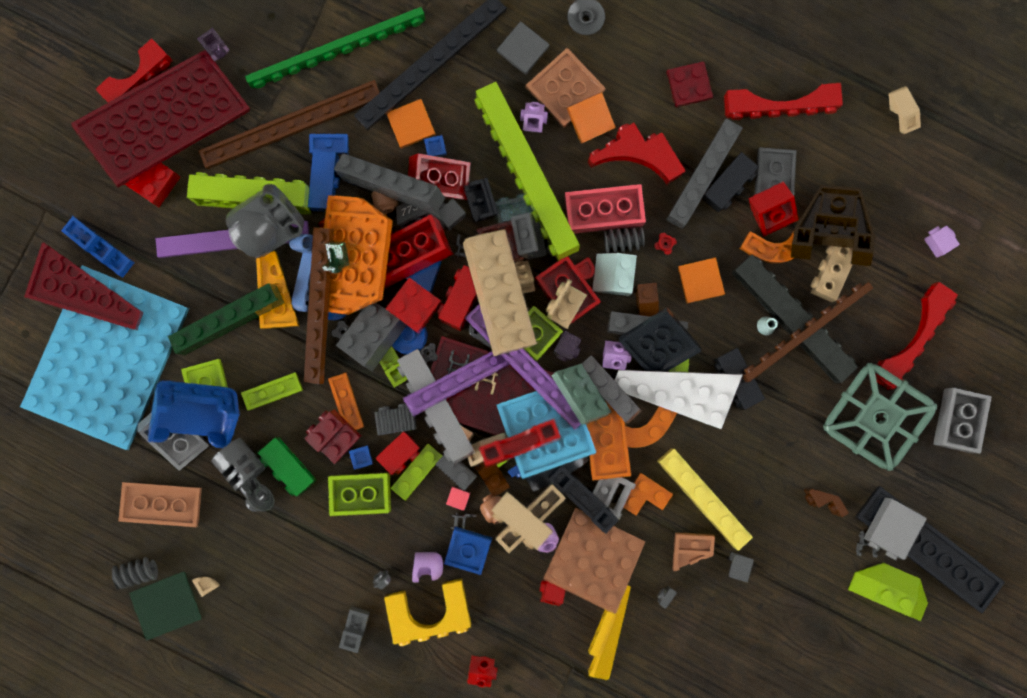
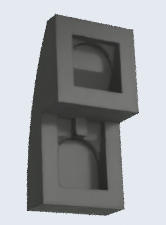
M351 606L339 648L358 653L369 618V611Z

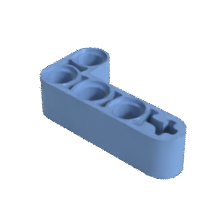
M301 234L299 237L289 240V245L293 250L303 253L291 302L294 310L308 312L313 241V235Z

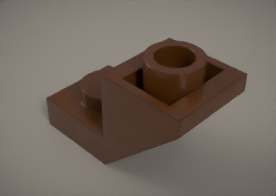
M482 462L475 466L492 496H497L510 488L497 465L486 468L485 463Z
M810 488L804 489L806 493L805 499L810 506L813 505V507L820 508L829 502L828 508L833 515L836 514V516L844 517L849 514L839 496Z

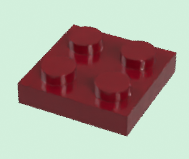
M704 61L667 70L675 107L707 101L713 98Z

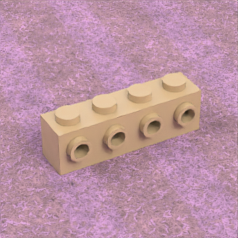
M827 247V257L821 261L818 268L820 273L811 283V294L829 302H834L838 299L853 265L851 264L852 248Z

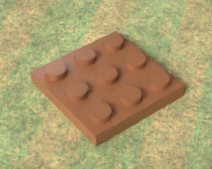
M568 48L526 84V88L541 104H545L546 110L563 128L572 121L567 107L600 92L603 93L606 89Z

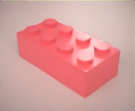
M641 184L565 192L564 194L566 219L574 234L641 227L646 223Z

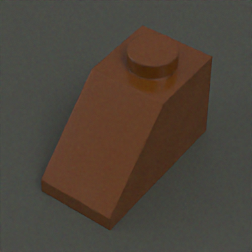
M657 283L638 284L635 287L638 315L652 317L659 312Z

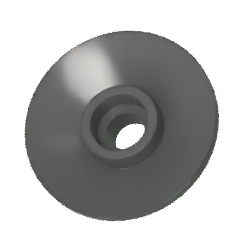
M577 0L570 6L568 11L570 27L581 35H591L598 32L605 21L604 9L596 0ZM588 17L589 21L585 22L582 18Z

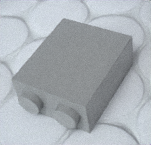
M885 498L864 539L869 541L868 545L878 551L880 548L887 551L885 553L886 556L897 560V558L905 560L927 518L891 498Z

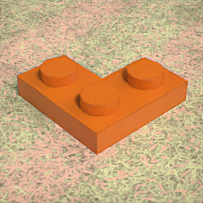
M639 473L633 482L636 486L634 490H631L623 508L636 516L645 501L648 500L663 510L673 494L642 473Z

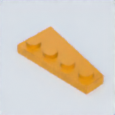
M272 251L265 257L256 258L258 288L268 283L276 285L285 302L259 316L260 329L300 326L296 312L291 304V296L277 252Z

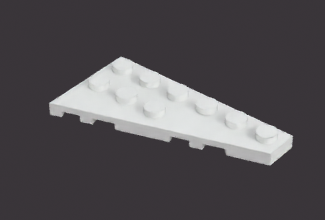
M618 370L614 381L628 395L722 429L742 374Z

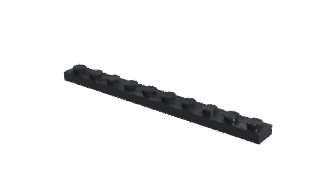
M487 0L361 108L354 115L355 118L368 131L506 12V7L500 0Z

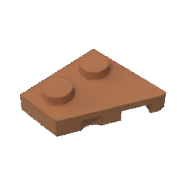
M675 532L673 571L680 570L679 568L685 565L697 563L700 559L714 556V534Z

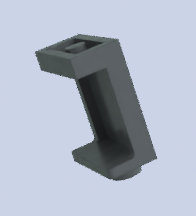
M531 213L511 217L518 255L529 260L547 256L545 240L540 232L541 226L539 222L536 223L532 220Z

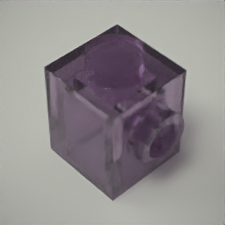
M213 27L197 38L214 61L223 58L229 51Z
M564 331L553 351L556 353L555 357L563 362H566V360L570 361L572 357L576 359L581 350L578 346L582 339Z

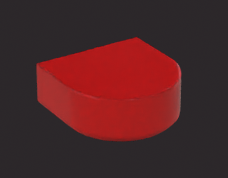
M589 257L575 265L585 280L590 279L595 273V267Z

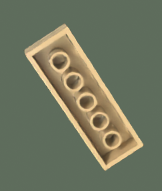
M505 230L467 238L463 246L493 355L498 356L534 346L537 343Z

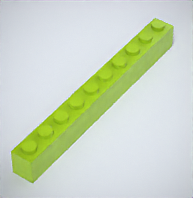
M497 82L476 90L475 104L478 109H482L484 113L482 117L485 124L490 125L492 128L490 131L494 141L498 140L500 144L498 147L502 157L506 156L508 163H506L511 174H515V183L519 190H523L525 194L523 195L524 201L527 206H531L533 210L531 212L532 217L536 223L539 222L542 237L548 239L550 243L548 248L551 255H556L557 259L560 260L578 252L580 245Z

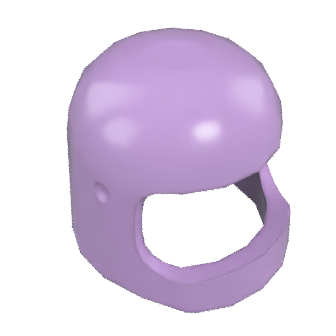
M415 552L412 582H419V578L422 575H431L432 581L439 579L443 573V559L441 555L436 552Z

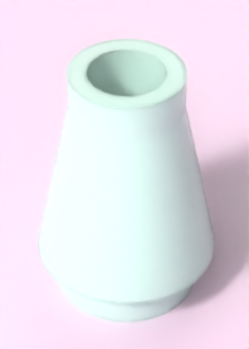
M768 316L760 318L757 323L758 331L763 335L772 334L778 325L777 320Z

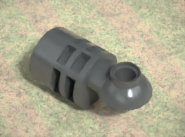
M242 438L234 440L212 458L211 462L235 491L240 490L246 497V506L250 511L265 512L271 510L275 502L274 496L266 486L260 484L256 479L266 467Z

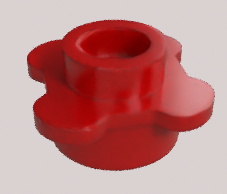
M661 233L659 235L660 239L654 244L656 250H661L664 254L669 255L672 253L671 249L676 245L677 241L666 233Z

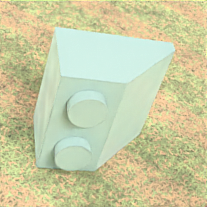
M621 253L597 254L592 290L599 293L630 296L633 292L637 255Z

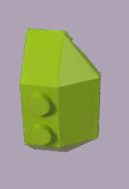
M885 563L856 571L848 590L919 621L922 620L928 604L920 578Z

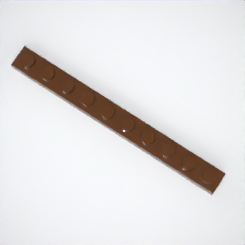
M375 80L198 151L205 168L210 169L362 108L380 92Z

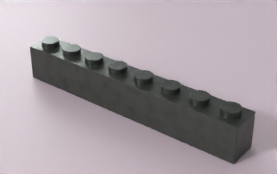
M750 255L731 272L789 335L797 329L803 330L807 327L805 323L814 317L810 312H806L802 308L803 305L798 299L792 298L785 285H780L775 280L776 276L770 270L767 271L762 266L763 262L757 256ZM821 327L799 345L836 384L842 383L858 366L851 355L845 354L842 351L841 344L836 340H832L828 336L829 332L824 327Z

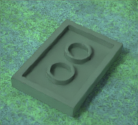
M582 364L557 371L552 375V378L581 425L601 419L611 413L607 403L602 398Z

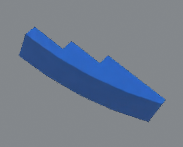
M74 216L71 217L61 230L81 248L122 278L135 263Z

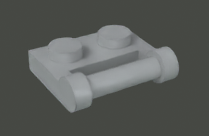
M622 477L599 480L593 493L607 507H609L619 484L625 485L614 510L610 509L620 520L622 516L620 513L636 484Z

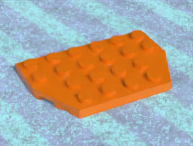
M328 195L324 228L334 229L328 312L349 315L383 299L393 221L366 200L359 197Z

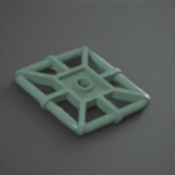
M867 363L860 370L846 392L843 391L841 399L827 417L823 428L831 437L852 449L854 454H860L878 467L891 471L901 462L914 442H918L919 435L934 416L937 404L931 398L910 386L905 379L901 380L884 368ZM875 373L897 386V389L889 399L879 394ZM867 374H869L872 394L866 403L863 404L852 396ZM905 391L925 405L903 409L895 404V402ZM848 401L861 408L853 420L834 423ZM926 412L912 433L899 427L906 416ZM884 413V421L879 420L876 422L877 418L875 416ZM858 426L866 432L859 442L855 443L836 431V429ZM897 431L907 437V439L893 459H891L888 441ZM871 436L882 442L885 461L863 448Z

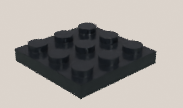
M667 307L619 337V342L645 371L667 372L701 352V346Z

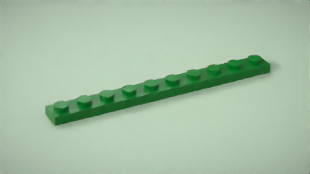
M422 7L416 8L245 76L247 83L252 89L265 86V83L279 81L288 74H297L306 67H315L321 61H330L342 53L348 54L359 46L366 47L372 41L383 40L393 33H401L410 26H419L423 21H426Z

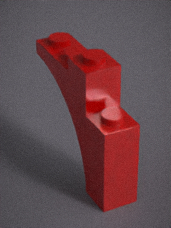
M627 123L621 126L616 135L618 141L616 139L606 144V148L601 151L596 149L590 153L588 164L591 168L611 161L635 162L654 171L663 179L666 185L685 173L684 167L663 133L658 135L654 133L647 137L645 141L635 123L630 125Z

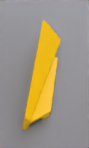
M629 585L626 587L617 612L613 614L604 610L588 649L589 653L594 656L588 670L591 677L605 680L610 678L631 589Z

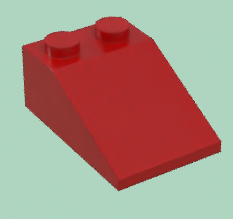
M419 153L409 157L408 176L438 186L445 199L467 200L463 187L469 185L470 162Z

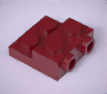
M334 409L321 414L318 418L320 420L318 425L313 424L306 431L308 435L305 440L317 452L322 451L336 464L361 438V435Z

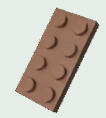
M122 482L119 522L198 527L202 488Z

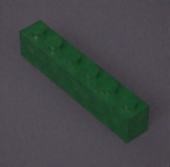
M268 283L168 336V339L175 354L187 355L285 302L278 287Z

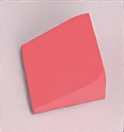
M452 486L446 505L464 511L471 492Z

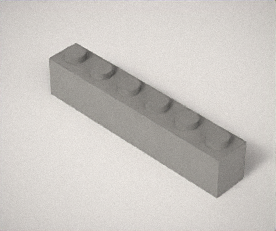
M418 349L397 360L400 365L397 369L402 377H407L409 382L406 385L411 394L435 382ZM446 399L425 410L427 416L424 418L430 428L434 426L437 432L434 436L438 444L443 443L446 450L443 453L448 462L452 460L454 464H457L475 454Z

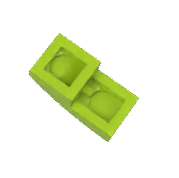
M391 346L379 363L395 388L408 379L406 376L402 377L397 367L400 365L397 360L400 358Z

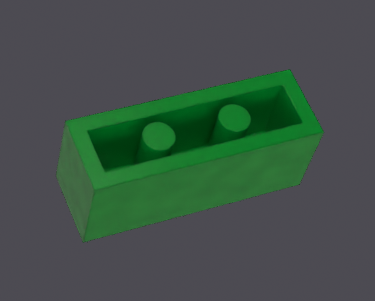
M275 437L258 452L261 456L259 458L266 467L270 466L274 471L272 473L278 481L282 480L285 483V489L292 496H300L317 481L280 437Z

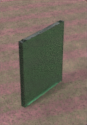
M185 571L129 593L146 641L202 619Z

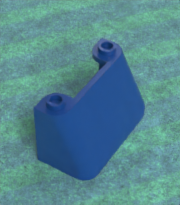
M160 381L157 383L154 395L148 442H165L168 439L169 433L208 436L209 443L216 448L226 447L231 443L239 417L237 393L227 387Z

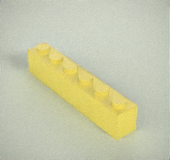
M671 448L657 460L661 467L734 549L739 551L753 538L675 449Z

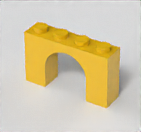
M462 578L442 583L446 602V614L439 622L432 625L421 624L411 616L405 590L386 594L384 599L393 644L399 643V646L410 644L411 640L418 639V642L429 640L430 636L434 635L440 638L448 636L449 632L453 631L457 633L467 632L468 628H471V620Z

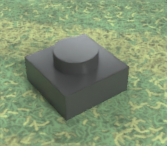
M669 586L662 588L657 595L658 604L666 609L677 592Z

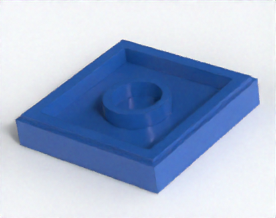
M455 527L444 564L481 575L492 538Z

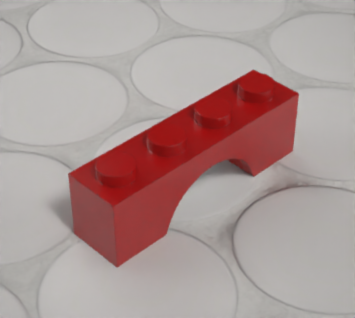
M152 38L138 50L140 65L134 75L127 79H114L109 76L95 89L108 103L151 80L170 66L173 60Z
M551 419L520 434L481 446L479 450L486 468L559 441L561 436L554 419Z

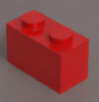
M403 431L376 457V460L391 475L394 473L398 475L406 468L404 464L409 459L413 461L420 454L418 450L421 447L406 431Z

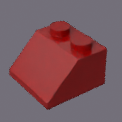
M784 181L749 198L751 211L763 236L771 234L798 220L795 198Z

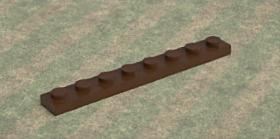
M313 227L304 382L324 384L334 229Z
M860 282L851 288L852 293L848 296L844 294L836 300L837 304L831 307L829 305L820 312L822 315L819 318L813 317L805 323L807 327L803 330L797 329L790 334V340L787 342L781 341L775 346L776 350L771 354L769 352L765 353L759 358L760 362L758 364H751L745 368V374L742 375L745 382L753 380L872 290V285L869 282L865 284Z

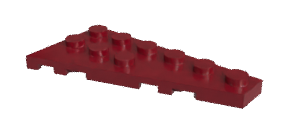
M42 242L24 297L138 331L143 315L140 309L48 244Z

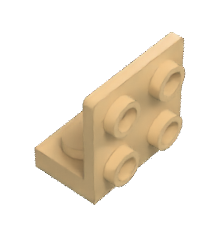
M569 279L566 283H561L556 293L558 298L556 301L552 299L546 310L548 312V319L566 329L587 296L570 285L572 281Z

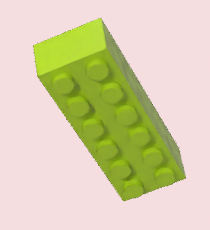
M197 172L196 175H189L187 198L198 206L234 208L262 190L264 185L273 184L286 195L300 214H311V210L308 208L309 187L301 180H292L291 183L278 178H274L273 181H266L262 177H254V180L246 179L245 176L235 175L234 178H227V175L215 174L214 177L201 172ZM265 194L266 197L273 198L272 195Z

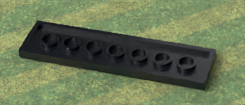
M877 486L855 517L870 527L885 498H891L902 505L904 504L881 486ZM926 521L907 555L909 559L979 613L985 611L1005 583Z

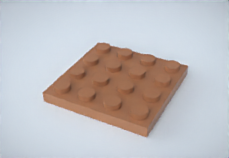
M575 508L543 579L615 614L645 541L615 526L605 534L591 521L592 519L582 510Z

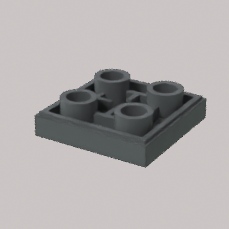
M520 21L499 46L497 52L526 75L546 52L550 44Z

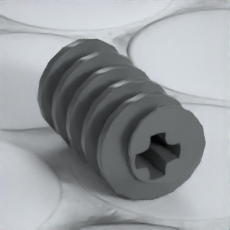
M632 227L630 233L627 228H624L622 233L617 228L615 234L612 229H609L607 235L604 230V245L607 253H609L610 248H613L614 253H617L618 247H620L622 252L625 251V247H628L630 252H632L633 246L636 247L637 251L640 250L641 246L644 247L643 227H639L638 231Z
M147 557L143 558V564L140 559H137L135 566L130 561L128 562V568L124 563L120 565V570L118 566H113L112 568L113 583L118 590L158 578L156 562L153 559L149 561Z

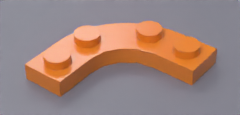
M750 231L739 249L754 257L757 256L763 262L784 263L794 259L791 258L794 231L782 243L766 241Z
M658 406L646 425L640 428L625 426L628 447L640 448L658 441L666 433L677 413Z

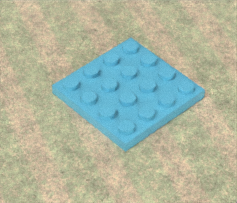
M537 391L497 404L508 438L551 419H554L561 439L559 441L515 457L522 479L597 453L587 425L580 424L574 430Z

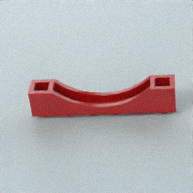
M841 83L822 84L809 95L792 101L767 100L754 95L747 89L728 90L724 95L726 118H732V120H740L743 117L758 119L765 115L775 118L781 114H788V116H797L799 113L815 115L818 112L832 114L836 113L843 105Z
M940 282L931 284L921 299V321L914 338L898 354L879 361L877 365L902 380L904 374L908 373L914 366V363H912L914 359L923 353L925 343L930 341L935 335V328L944 322L946 312L951 310L956 304L955 299L958 294ZM875 373L877 383L887 390L897 388L896 385Z

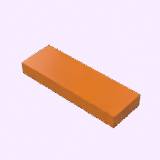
M347 373L328 378L339 414L355 430L364 428Z

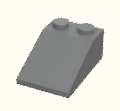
M152 412L138 423V433L147 441ZM169 433L168 439L165 442H149L179 471L209 446L201 435Z

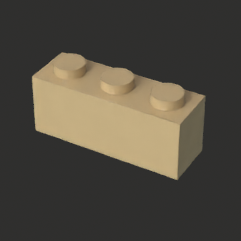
M508 492L491 510L494 513L492 516L499 523L504 521L509 525L508 530L513 535L517 536L519 534L523 537V543L531 550L533 547L538 550L553 532L551 528Z

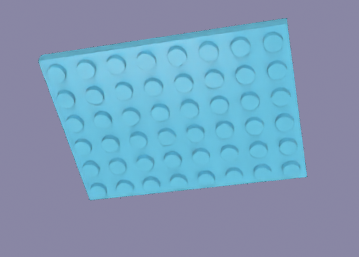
M82 265L81 268L143 312L138 331L62 309L20 407L122 449L129 450L137 433L138 423L142 421L173 347L168 336L181 330L189 308Z

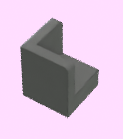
M731 552L729 560L732 563L728 576L748 583L754 560L750 557Z

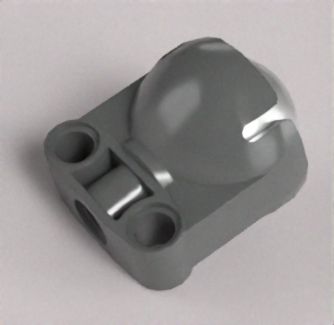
M266 184L262 190L234 207L226 216V224L229 228L230 239L238 249L250 257L262 258L292 238L299 237L303 230L304 219L278 187L273 184ZM265 194H270L273 198H268Z

